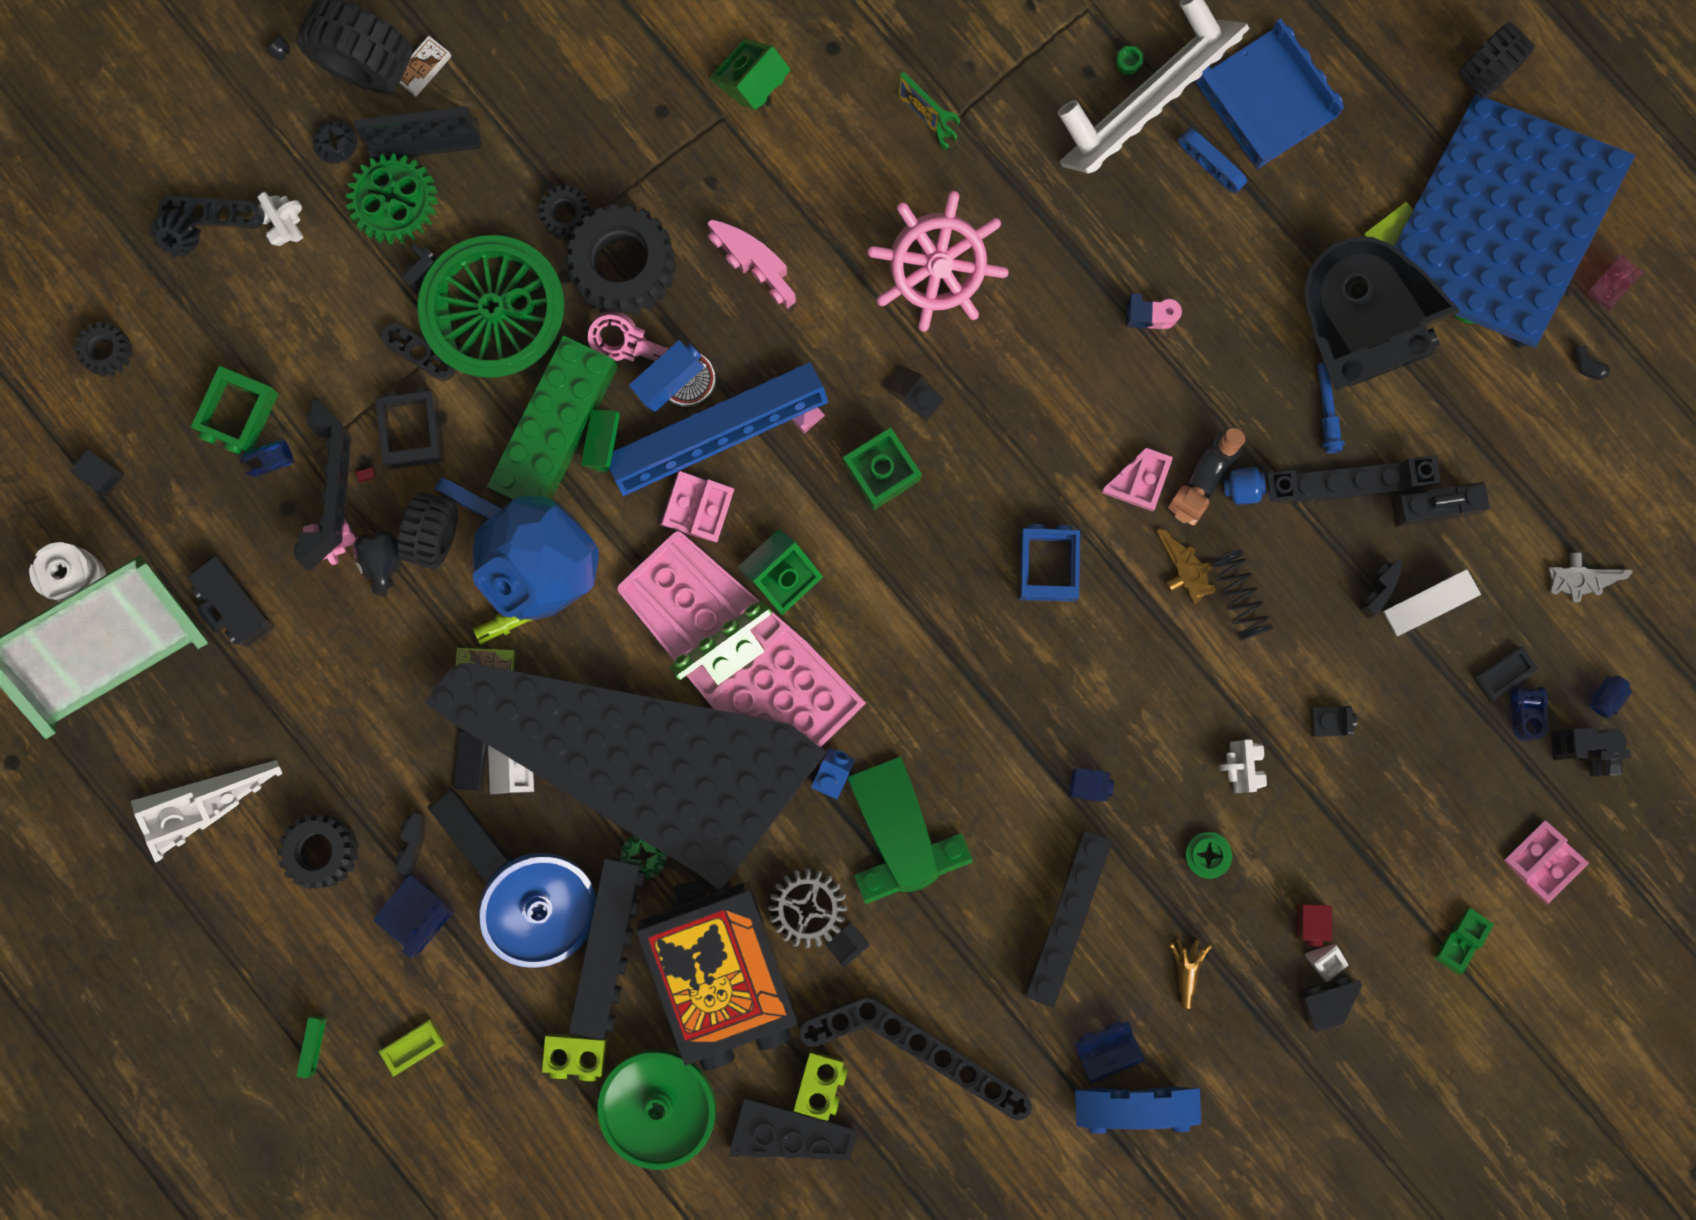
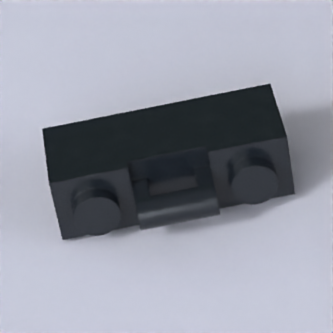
M1484 482L1400 494L1391 500L1396 527L1479 515L1490 509Z
M215 556L188 577L193 584L190 589L194 595L201 601L203 599L207 601L197 609V612L214 633L226 627L227 630L224 633L234 645L239 644L248 647L275 627L224 560ZM215 607L223 618L218 620L211 609Z

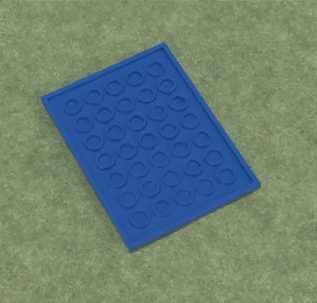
M1476 94L1394 247L1424 270L1459 308L1460 312L1455 315L1536 348L1630 168L1635 154L1491 99H1481Z

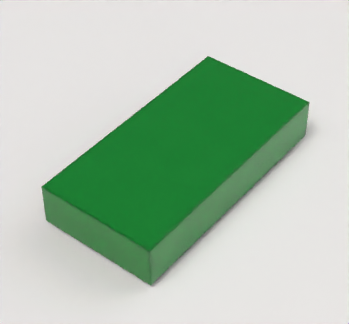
M314 1015L308 1017L296 1077L309 1078L316 1074L327 1021L325 1016Z

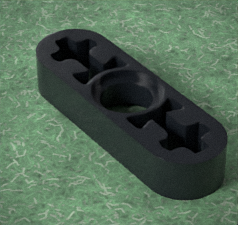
M397 323L389 324L384 328L382 340L393 352L439 381H448L455 375L456 369L446 364L448 370L446 372L441 370L438 374L437 367L430 362L432 357L440 364L445 362L436 354L433 356L434 352L427 341ZM400 332L399 335L402 339L408 342L406 347L396 340L392 343L393 340L390 338V335L392 333L397 335ZM422 345L426 347V355L422 359H414L411 354L413 348Z

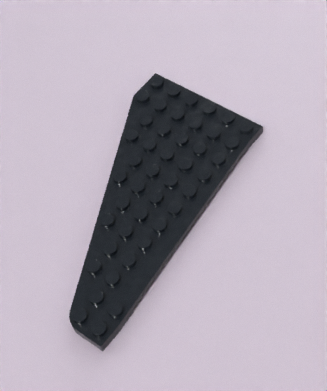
M475 663L459 664L451 668L425 701L428 706L448 721L688 867L720 891L826 753L823 748L790 723Z

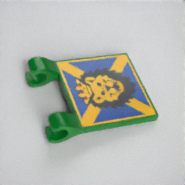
M902 72L899 77L898 97L937 135L939 146L947 150L949 145L943 139L951 137L956 142L957 134L946 125V122L954 121L958 126L960 124L958 115L943 110L905 72Z

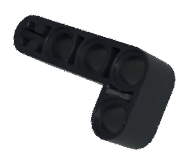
M448 787L427 806L432 815L486 882L502 866L514 860L511 855L504 852L464 800L451 787Z

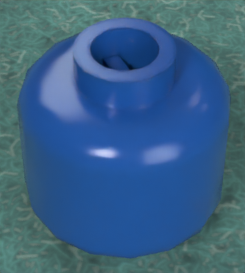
M1257 467L1233 469L1230 472V479L1224 480L1226 497L1232 496V500L1236 505L1258 503L1261 501L1262 495H1267L1265 473H1260Z

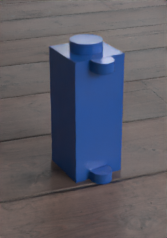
M678 340L629 386L645 406L656 412L705 367L699 359L702 355L691 343L686 346Z

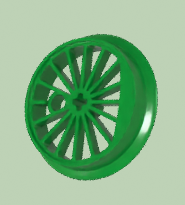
M499 235L470 238L445 251L427 272L418 298L420 327L433 352L446 364L462 373L486 378L503 377L517 373L539 360L556 339L564 314L562 286L549 261L532 246L520 240ZM490 258H503L494 294L488 260ZM483 260L488 288L487 294L468 267L469 264ZM512 260L522 264L523 266L502 293L509 261ZM464 268L482 297H478L452 279L454 275ZM528 270H531L538 277L536 281L526 287L514 289ZM449 283L478 302V304L449 298ZM543 285L546 298L532 300L529 293ZM520 298L527 299V305L523 309L513 308L514 302ZM449 304L474 310L450 314ZM492 304L497 306L494 308V313L488 311L491 309ZM547 305L545 318L530 315L534 307ZM509 317L543 324L538 335L535 336ZM473 318L453 331L451 321ZM504 321L533 341L525 349L521 350ZM499 324L517 350V354L504 358ZM478 325L458 351L455 338ZM494 326L499 360H485ZM486 328L479 358L475 359L466 356V353Z

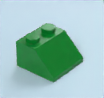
M744 38L712 73L709 79L741 106L756 110L766 102L769 94L784 82L785 76L791 69L772 45Z
M780 529L772 534L738 566L751 584L781 615L789 610L823 578L796 542Z

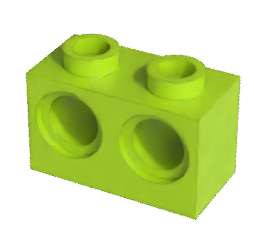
M549 1033L545 1036L542 1072L550 1073L549 1077L555 1079H567V1074L579 1075V1080L596 1081L597 1077H601L605 1073L608 1038L600 1040L586 1036ZM556 1049H562L566 1052L567 1062L565 1064L555 1062L553 1053ZM590 1051L596 1055L597 1062L595 1066L589 1067L583 1063L582 1055L584 1052Z
M810 1050L794 1107L795 1112L828 1121L830 1114H836L840 1097L835 1096L837 1086L844 1085L848 1068L843 1067V1059ZM823 1064H829L834 1068V1075L829 1079H823L817 1073L818 1068ZM815 1093H821L825 1096L826 1103L823 1107L815 1108L810 1104V1097Z

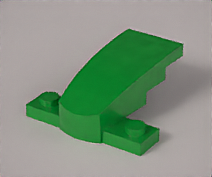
M901 757L847 777L872 838L885 862L854 875L865 904L898 891L913 892L923 889L937 880L939 875L973 862L962 833L931 845L918 800Z

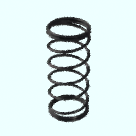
M1243 549L1229 552L1209 561L1211 567L1237 563L1215 577L1216 581H1227L1243 577L1224 588L1220 593L1221 595L1227 596L1250 591L1227 605L1226 609L1228 610L1254 606L1234 618L1232 623L1242 624L1263 619L1240 632L1237 636L1240 641L1273 629L1270 623L1251 630L1267 621L1269 616L1236 621L1262 606L1264 602L1259 601L1230 607L1257 591V587L1224 593L1229 588L1251 577L1252 573L1218 579L1226 572L1246 562L1247 559L1245 558L1228 562L1244 554L1242 552Z

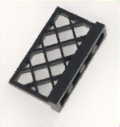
M468 106L354 120L355 129L369 148V157L375 161H380L381 154L387 160H390L392 153H395L397 158H402L404 155L415 157L482 148L479 121L477 118H473Z

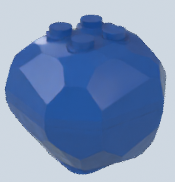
M520 496L512 500L478 528L475 534L472 554L473 581L494 608L505 617L514 616L518 619L536 620L553 616L586 594L594 586L599 559L598 547L575 517L555 500L542 496Z

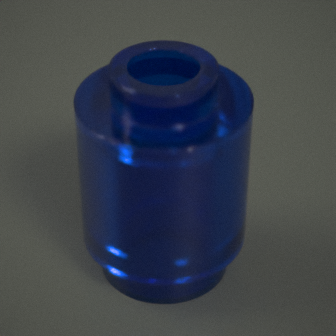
M1618 675L1614 677L1607 676L1591 698L1590 708L1606 719H1610L1612 715H1617L1632 694V690L1629 688L1630 683Z

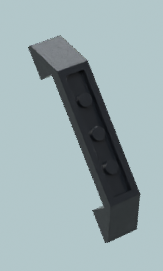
M312 400L311 410L307 412V424L318 438L327 437L329 460L324 465V474L327 482L326 488L322 490L324 515H321L319 519L321 532H299L298 543L294 545L295 559L306 570H312L342 543L351 448V435L318 400Z
M1437 455L1408 458L1402 463L1296 474V470L1266 474L1270 502L1288 504L1400 493L1441 483Z

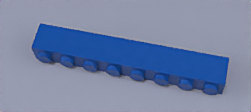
M811 363L796 367L788 373L772 378L766 383L746 390L726 401L719 402L711 408L695 413L689 418L669 425L654 434L642 437L623 448L614 450L609 468L622 495L625 496L828 403L824 387Z

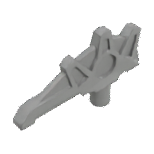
M1570 553V567L1565 569L1562 567H1548L1552 580L1549 592L1557 595L1562 591L1570 594L1571 602H1581L1582 594L1592 592L1594 595H1600L1603 593L1602 588L1618 580L1628 579L1632 574V570L1587 569L1582 567V553Z

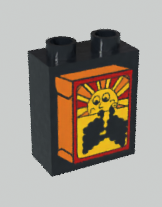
M750 881L639 920L636 932L685 1066L699 1061L703 1071L717 1069L736 1058L733 1048L755 1041L758 1050H767L777 1047L791 1038L788 1028L798 1025L796 1009Z

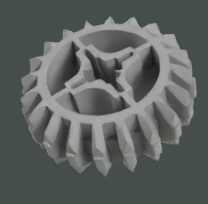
M810 869L805 870L806 878H801L800 872L796 870L794 871L795 881L792 882L788 875L784 877V881L788 884L786 888L779 883L775 886L782 893L780 896L776 894H771L770 896L772 900L778 901V906H769V911H778V915L771 917L770 921L773 923L780 920L781 925L775 929L776 933L781 932L784 928L788 931L783 938L784 941H788L791 935L796 937L794 946L797 947L801 938L805 939V948H810V939L815 938L816 945L819 947L822 945L820 936L824 935L827 941H831L832 936L828 931L832 929L836 933L840 932V928L834 925L835 921L844 923L846 920L843 916H838V911H847V906H838V901L844 900L846 897L845 894L835 895L834 892L841 887L839 884L834 885L832 888L828 886L832 880L830 875L823 882L820 880L822 876V871L820 870L817 871L815 878H810ZM811 884L808 895L804 899L798 900L787 897V894L796 886ZM819 887L824 889L829 895L832 902V911L826 910L817 904L816 896ZM811 893H813L812 901L815 903L813 906H816V910L823 912V914L810 912L809 916L806 917L805 923H803V910L800 911V906L793 903L806 904L807 900L810 899ZM784 905L795 909L799 913L800 918L797 929L793 928L786 920ZM820 917L829 920L820 930L810 933L805 932L807 923L811 918Z

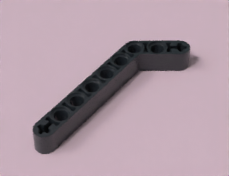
M863 996L810 1017L801 1025L800 1038L804 1044L811 1047L819 1046L861 1028L868 1027L1010 1118L1023 1120L1031 1112L1032 1105L1030 1099L1023 1091L871 996ZM867 1002L872 1003L876 1008L875 1014L870 1018H864L859 1013L860 1006ZM839 1013L845 1014L849 1019L848 1025L842 1029H838L832 1024V1018ZM827 1018V1025L831 1034L826 1035V1029L818 1032L817 1039H813L811 1035H805L808 1032L809 1025L813 1024L814 1028L824 1026L822 1019ZM890 1018H895L900 1022V1029L894 1034H890L884 1029L885 1022ZM915 1034L925 1037V1044L920 1049H913L909 1045L910 1038ZM939 1050H946L950 1053V1059L944 1065H939L934 1061V1056ZM964 1066H972L975 1069L974 1077L968 1081L962 1080L959 1077V1072ZM997 1082L1000 1085L997 1095L988 1096L984 1093L987 1083ZM1007 1089L1010 1090L1007 1095L1014 1101L1022 1098L1021 1103L1024 1105L1022 1109L1016 1108L1013 1111L1010 1102L1004 1099Z

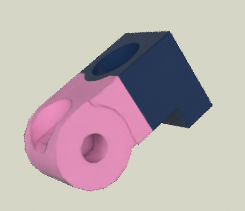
M1131 293L1127 299L1126 327L1171 328L1181 317V306L1172 299L1164 300L1161 303L1142 301V294Z

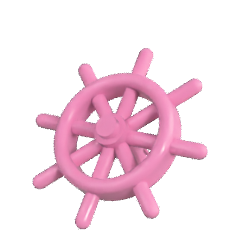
M951 191L948 194L944 213L927 214L917 219L906 203H899L897 211L907 226L897 236L892 249L871 246L867 250L868 255L872 258L890 260V271L896 284L878 296L877 304L885 306L902 294L912 304L922 308L918 328L923 332L929 329L933 310H945L961 305L967 316L971 320H976L979 313L969 298L979 288L984 275L1005 278L1009 274L1008 269L1005 267L987 264L986 250L982 239L1001 226L1000 219L993 218L975 230L966 220L955 215L959 201V193L957 191ZM941 228L938 242L935 243L934 240H930L926 232ZM952 230L965 236V238L947 249ZM915 239L922 247L923 254L907 251ZM972 247L973 262L954 259ZM903 262L923 265L905 278ZM952 270L969 274L960 284ZM929 276L926 294L913 288L914 285ZM940 278H943L951 291L937 295Z

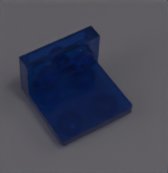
M411 875L408 876L374 917V922L404 946L402 952L411 959L421 954L455 910Z

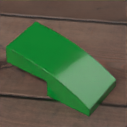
M1467 908L1444 940L1434 959L1457 975L1463 974L1475 951L1482 948L1494 924L1472 908Z

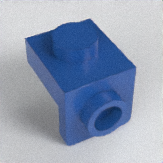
M829 748L811 788L838 799L855 759L849 757L847 753L841 750Z

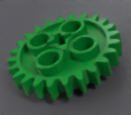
M392 153L390 161H387L385 156L381 154L379 163L370 158L371 167L367 168L365 165H360L364 172L362 175L353 173L357 183H348L349 188L353 191V193L346 194V198L352 202L346 205L350 212H354L350 218L353 222H358L356 226L360 231L366 230L365 234L368 238L375 235V239L379 243L386 237L388 243L392 245L394 238L397 237L401 244H403L405 235L414 240L415 230L423 234L424 230L421 225L423 223L427 225L432 224L427 216L437 214L435 209L431 207V205L439 204L437 198L432 196L438 193L436 187L431 186L434 183L431 175L427 176L428 171L424 166L419 168L417 160H413L409 164V159L406 155L399 161L395 153ZM389 178L388 184L382 187L378 186L381 179ZM416 186L413 193L404 194L407 187ZM370 191H375V192H377L379 195H377V194H369V192H370ZM373 204H380L379 210L369 212ZM407 204H416V206L410 207ZM399 212H407L404 219L395 220Z

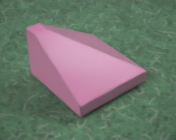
M815 408L791 420L804 434L825 415L819 408Z

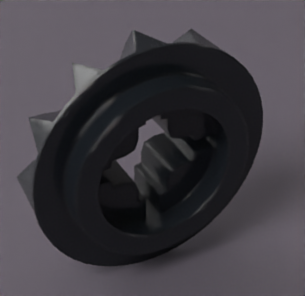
M339 119L337 121L326 120V123L321 127L317 126V131L312 136V148L317 156L331 164L345 162L354 154L357 147V137L354 130L349 124ZM331 133L337 138H341L337 141L338 150L331 143L327 144V142L331 141Z

